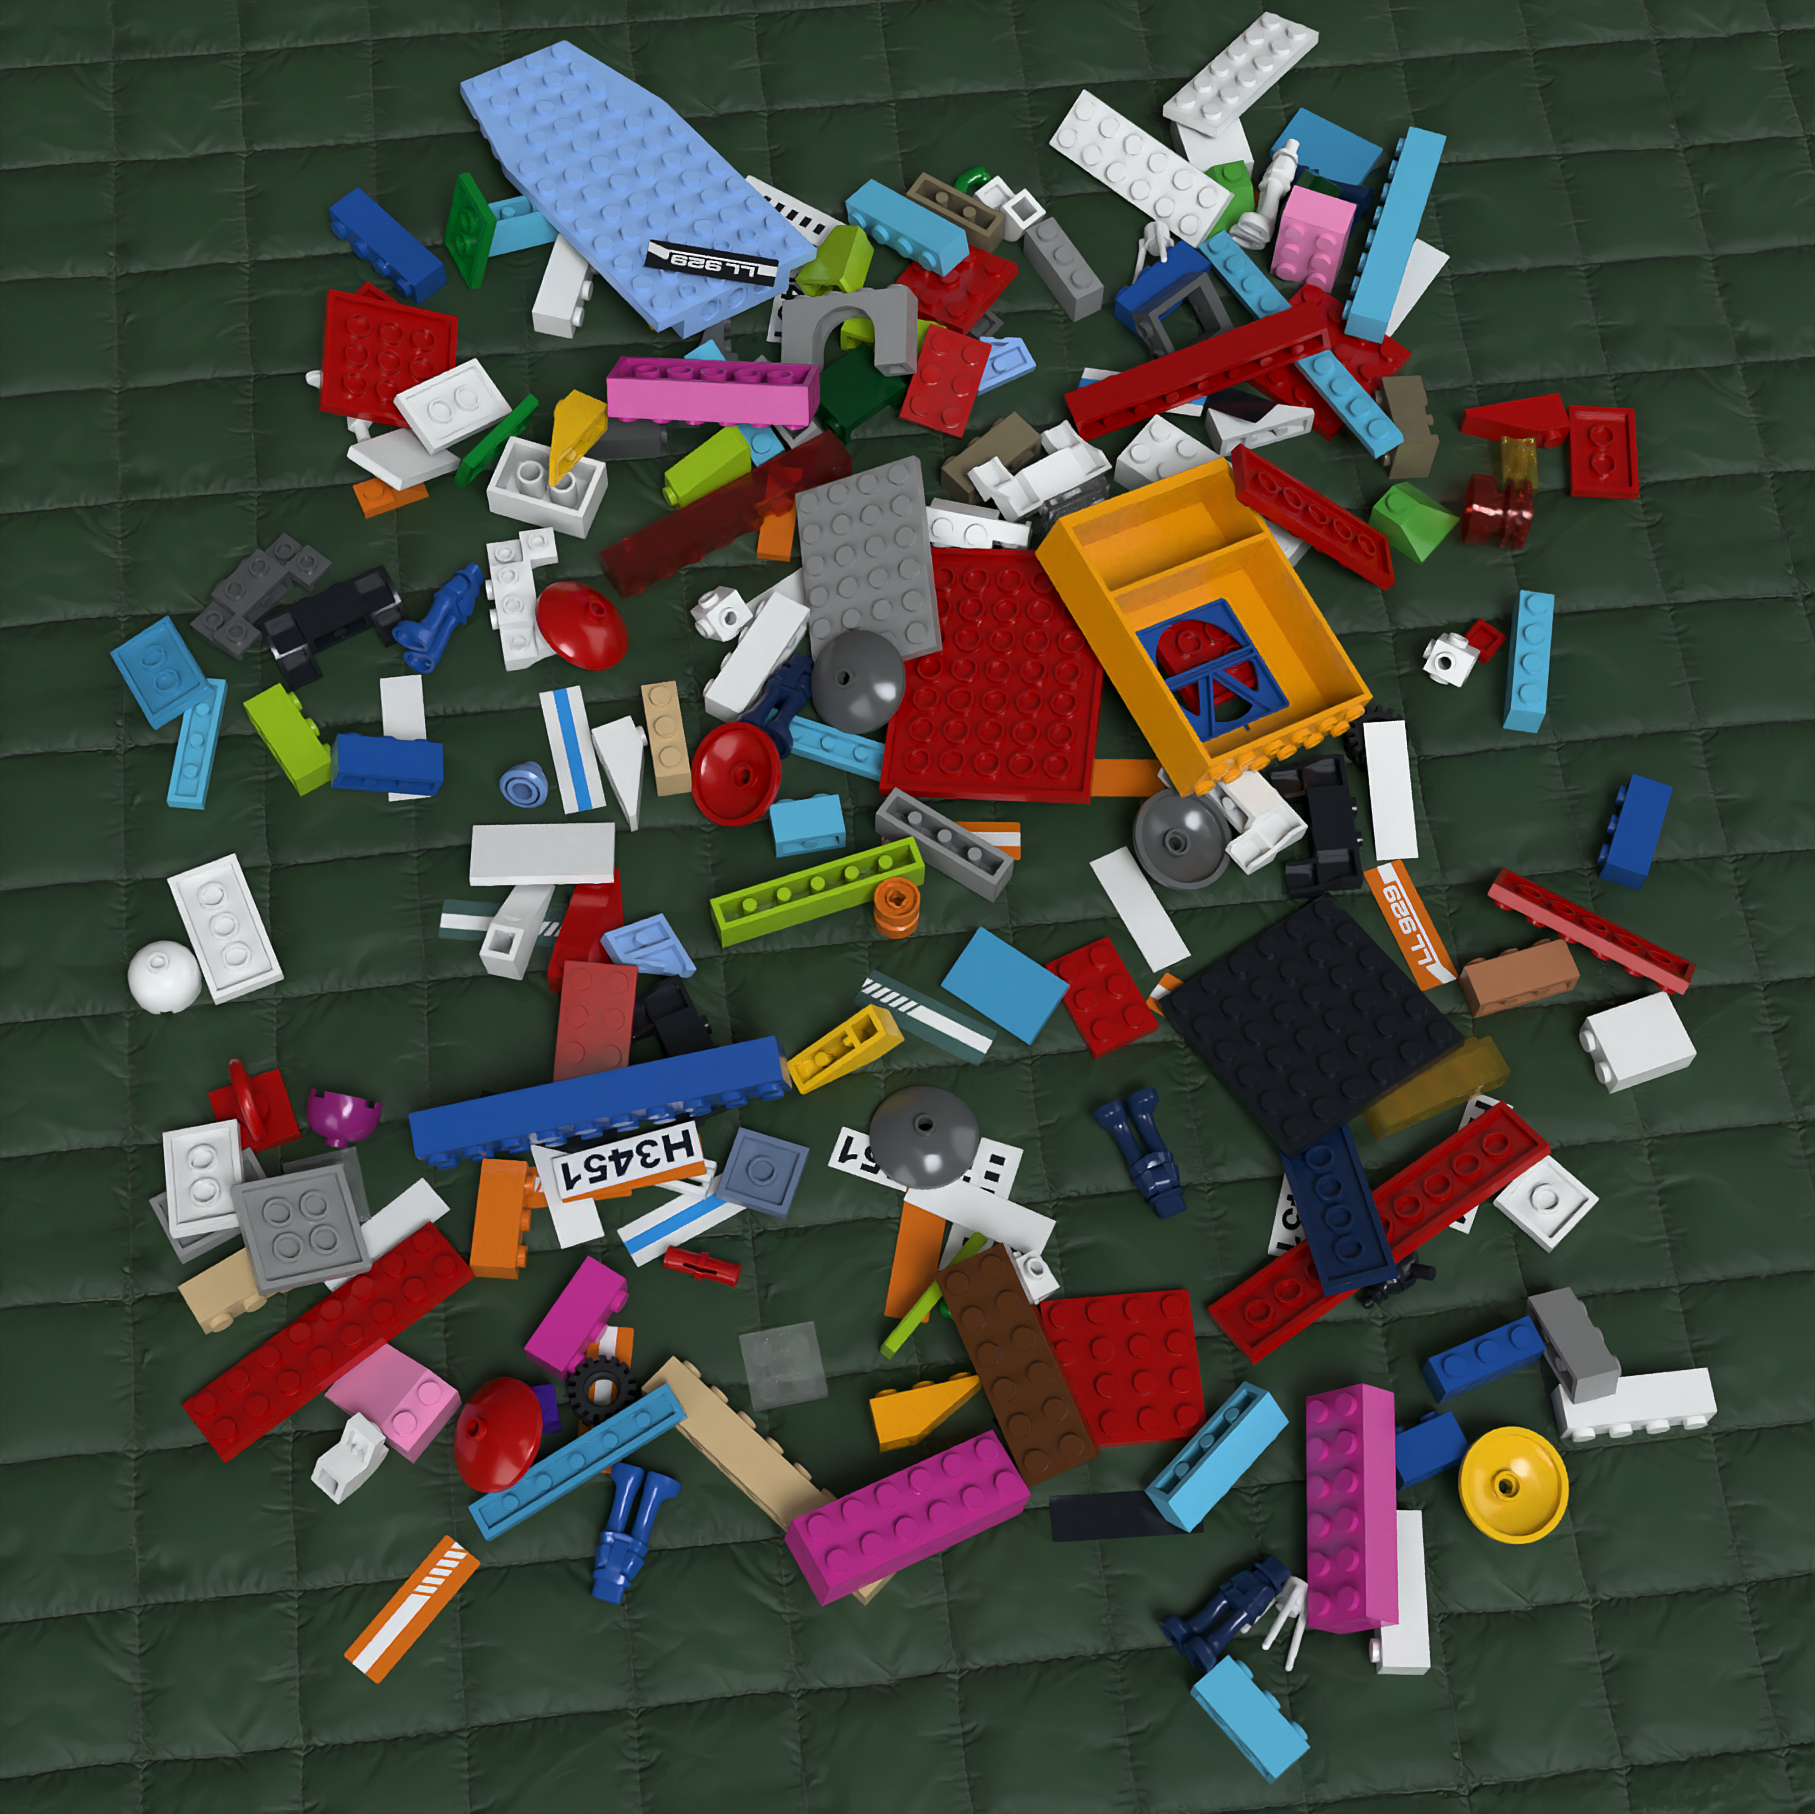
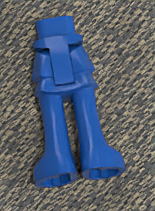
M469 562L464 570H457L454 577L440 587V590L433 595L434 601L429 612L419 623L411 620H402L393 628L392 635L395 640L408 648L403 655L405 662L415 671L422 674L433 672L440 663L443 651L453 630L457 625H466L467 616L472 614L476 602L475 599H478L480 595L479 587L484 582V577L477 564Z
M615 1463L612 1465L610 1478L616 1484L615 1497L606 1527L600 1533V1545L595 1547V1571L591 1575L595 1579V1583L590 1595L591 1597L620 1605L625 1589L630 1590L631 1588L629 1581L634 1579L645 1563L643 1557L649 1551L647 1545L657 1512L664 1500L674 1499L679 1495L682 1487L680 1482L662 1474L648 1471L635 1522L630 1535H627L623 1532L634 1497L642 1485L646 1473L643 1469L629 1464Z

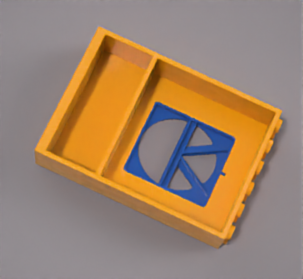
M1224 456L1058 518L1035 552V555L1182 798L1194 793L1198 797L1211 791L1216 786L1215 784L1221 781L1225 785L1230 784L1240 778L1244 771L1250 769L1252 773H1255L1266 767L1270 760L1278 758L1279 761L1285 760L1296 753L1297 748L1304 746L1306 749H1310L1322 742L1327 735L1331 734L1333 738L1342 735L1350 729L1349 722L1365 713V705L1373 698L1370 690L1259 512L1250 506L1242 505L1236 498L1233 471ZM1198 620L1213 624L1230 634L1243 647L1166 680H1163L1157 669L1156 649L1160 636L1168 627L1177 622ZM1251 661L1257 678V692L1226 673L1225 670ZM1213 679L1252 705L1250 711L1243 717L1233 721L1216 722ZM1198 682L1200 715L1196 716L1184 709L1176 701L1172 692Z

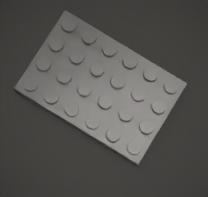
M913 455L796 493L795 499L806 604L810 608L808 623L814 664L821 651L829 642L841 634L855 630L870 631L885 637L896 647L903 662L943 650L920 459ZM847 674L844 679L850 678L849 674Z

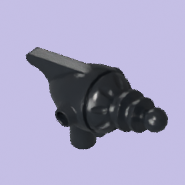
M1416 1251L1411 1252L1396 1263L1398 1278L1370 1285L1371 1289L1366 1291L1368 1297L1363 1298L1362 1306L1365 1309H1371L1374 1303L1381 1304L1382 1300H1387L1389 1298L1388 1294L1397 1295L1413 1286L1417 1279L1433 1281L1436 1277V1268L1434 1266L1418 1264V1253Z

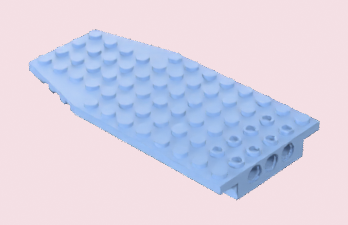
M566 40L460 83V93L473 118L478 120L480 131L484 138H487L490 142L491 151L495 159H499L505 177L657 333L672 327L682 339L694 335L722 320H726L788 291L790 271L816 259L817 248L664 100ZM650 240L779 260L774 286H762L646 267L644 264Z

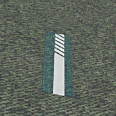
M445 899L439 937L484 941L490 923L503 904ZM548 907L535 946L555 947L568 909Z
M876 970L871 971L853 1001L854 1005L862 1009L872 1004L889 1010L898 1027L975 1066L980 1065L997 1034L996 1030Z

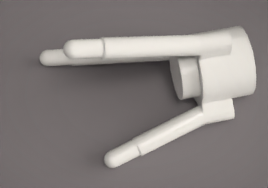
M1155 221L1144 227V238L1138 241L1139 253L1133 283L1137 281L1138 275L1143 270L1146 251H1149L1151 255L1160 256L1162 263L1167 261L1166 248L1169 246L1174 247V240L1170 238L1169 226L1166 223Z
M1290 1576L1284 1581L1281 1586L1282 1591L1273 1598L1265 1610L1266 1612L1277 1601L1276 1607L1280 1613L1262 1643V1648L1268 1650L1287 1617L1296 1618L1299 1614L1285 1664L1286 1671H1291L1308 1618V1584L1294 1576ZM1257 1616L1255 1623H1256L1262 1616ZM1246 1624L1240 1631L1246 1633L1252 1626Z

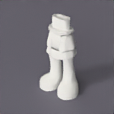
M1288 139L1283 148L1275 151L1272 158L1273 162L1268 166L1258 186L1260 195L1256 213H1243L1238 224H1234L1231 227L1229 235L1238 246L1251 250H1261L1265 248L1266 243L1270 242L1275 230L1279 201L1290 191V182L1293 181L1298 163L1296 152L1300 145L1297 140Z

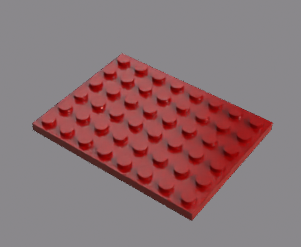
M931 547L943 650L903 662L906 671V688L897 712L888 721L879 786L881 796H889L896 787L911 797L1091 804L1105 669L1035 555L1036 550Z

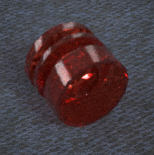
M1472 474L1464 502L1461 530L1462 543L1487 546L1492 532H1496L1498 548L1506 547L1510 535L1511 549L1522 550L1533 518L1534 501L1532 498L1531 480H1520L1515 491L1514 478H1507L1502 492H1498L1495 476Z

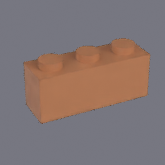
M1543 939L1534 943L1528 949L1519 951L1518 948H1512L1502 952L1497 958L1490 960L1477 958L1468 962L1458 982L1475 1019L1573 990L1580 978V973L1565 940L1552 941L1551 939Z

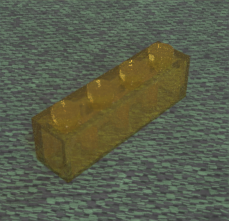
M1490 1035L1479 1040L1477 1037H1472L1465 1040L1464 1046L1363 1112L1362 1115L1378 1142L1503 1086L1511 1071Z

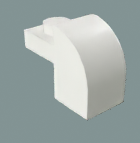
M996 176L984 185L972 197L1006 215L1004 240L1009 242L1017 241L1025 234L1026 229L1040 223L1046 214V211L1026 188L1015 195L999 176Z
M358 1412L347 1421L340 1442L318 1458L311 1480L334 1502L340 1504L355 1492L382 1463L389 1451L384 1445L386 1437L374 1422L368 1421Z

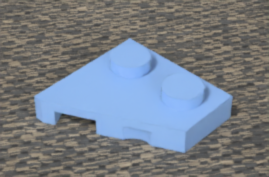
M980 336V341L993 346L976 394L977 396L1035 370L1036 364L1021 338L1005 337L1004 339H995L994 337Z
M662 913L604 933L600 939L601 944L615 965L639 967V973L666 976L679 974L680 977L684 978L691 977L696 971V967Z

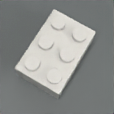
M510 436L486 490L490 512L544 528L553 527L555 531L585 539L608 486L606 463L582 457L564 478L553 487L549 485L551 447Z

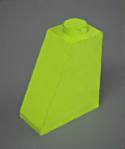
M836 225L817 249L816 259L806 263L795 280L803 293L812 297L825 296V293L830 291L842 293L856 292L857 289L863 288L874 248L859 225Z
M737 425L724 427L664 473L665 487L662 488V492L670 507L675 505L680 515L683 516L752 483L751 447Z

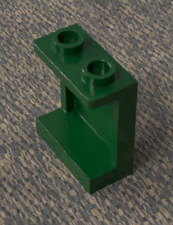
M864 342L819 373L820 404L814 417L816 416L824 424L825 430L832 438H838L844 445L851 441V432L889 404L895 410L899 409L903 405L906 396L907 385L898 376L885 377L874 366L875 353Z

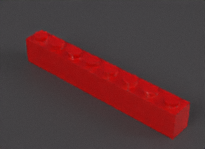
M1314 299L1273 315L1265 316L1247 325L1233 328L1213 338L1202 340L1182 350L1171 352L1148 363H1142L1122 373L1108 376L1096 383L1077 388L1072 392L1064 394L1078 435L1087 442L1156 414L1158 415L1331 348L1328 329Z

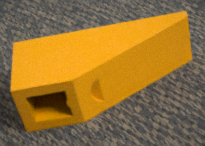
M970 1372L959 1373L951 1376L948 1382L934 1384V1381H924L913 1385L912 1390L898 1393L896 1389H889L877 1393L874 1399H869V1412L879 1453L917 1445L981 1390L982 1384L978 1375L971 1376Z

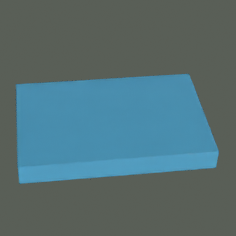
M1301 107L1270 149L1269 157L1273 158L1275 151L1283 148L1288 139H1295L1300 144L1296 152L1298 155L1297 165L1308 166L1309 169H1319V175L1327 179L1352 185H1362L1381 158L1383 148Z
M168 615L110 652L150 725L155 730L214 693L193 654Z
M981 926L940 985L1030 1046L1070 988L1068 983Z

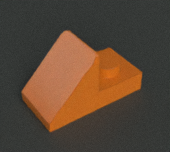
M378 477L352 486L365 519L429 497L423 482L400 491Z

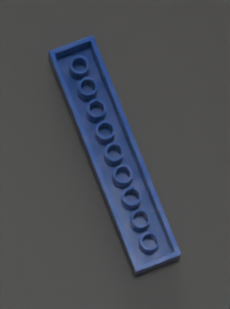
M774 1035L408 1113L415 1157L428 1163L429 1166H436L437 1170H447L458 1167V1161L472 1158L473 1162L477 1163L482 1162L483 1158L495 1159L494 1153L509 1151V1155L527 1153L531 1151V1145L545 1143V1147L564 1145L567 1143L566 1138L581 1135L583 1140L603 1136V1130L617 1127L618 1132L631 1131L639 1128V1122L653 1120L654 1124H664L676 1120L675 1115L689 1112L690 1116L694 1117L709 1114L712 1112L711 1107L725 1104L726 1109L739 1108L748 1105L747 1099L762 1097V1101L777 1100L784 1097L785 1091L792 1090L784 1046Z

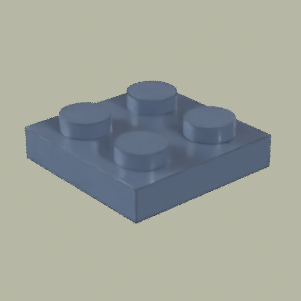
M739 1127L716 1191V1198L787 1220L810 1154V1148Z

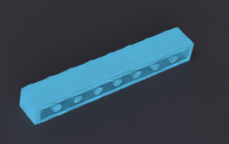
M1410 126L1406 139L1400 137L1395 156L1400 158L1399 161L1392 160L1387 179L1392 180V183H1385L1380 202H1384L1385 205L1384 207L1377 206L1372 225L1377 226V230L1370 229L1365 248L1370 249L1369 254L1362 253L1357 269L1358 272H1362V276L1354 277L1349 295L1355 296L1354 301L1347 300L1342 319L1348 320L1344 334L1380 344L1383 343L1447 136Z

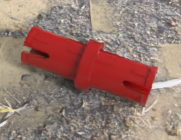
M673 1245L668 1246L663 1262V1268L694 1275V1280L702 1282L703 1279H708L730 1285L733 1288L738 1283L742 1264L710 1257L709 1252L702 1251L701 1254L674 1247Z

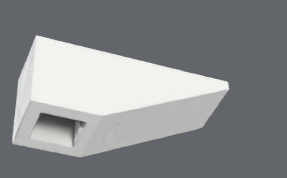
M554 884L516 885L490 923L479 953L488 974L517 980L523 979L555 889Z

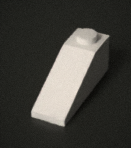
M1277 404L1260 421L1252 423L1208 408L1204 427L1216 453L1221 457L1231 455V451L1239 443L1249 449L1309 433L1315 413L1312 408Z
M629 715L591 729L593 746L629 828L633 832L638 830L645 764L643 747L648 745L642 726L635 727Z

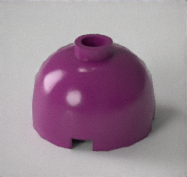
M310 1088L306 1115L309 1126L314 1133L326 1137L324 1145L347 1149L348 1142H362L369 1138L376 1130L383 1109L382 1103L375 1102L374 1109L368 1108L369 1101L328 1091H325L323 1098L318 1097L319 1090Z

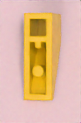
M575 389L564 400L561 399L554 410L555 420L549 458V485L553 487L564 478L608 430V404Z
M870 1004L787 1062L788 1070L800 1093L805 1095L877 1060L905 1039L889 1010Z

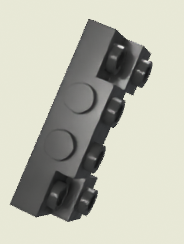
M284 532L265 552L258 548L251 556L245 557L240 562L238 569L227 579L221 580L216 585L214 592L211 594L213 602L190 623L192 632L208 646L219 648L240 662L243 659L242 654L256 640L261 642L264 639L262 632L255 628V626L294 588L292 580L312 592L314 584L327 571L332 572L334 570L333 563L308 544L303 547Z

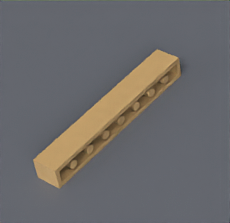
M672 1356L641 1388L642 1395L645 1397L665 1383H668L689 1417L674 1426V1428L786 1533L793 1519L837 1500L827 1489L823 1488L819 1491L809 1481L812 1477L803 1466L797 1462L791 1465L781 1455L784 1451L776 1441L769 1436L764 1440L755 1432L756 1425L749 1416L742 1411L736 1414L726 1404L729 1400L722 1391L714 1385L708 1388L700 1381V1372L689 1361L685 1360L681 1363L675 1356ZM897 1572L852 1592V1594L866 1606Z

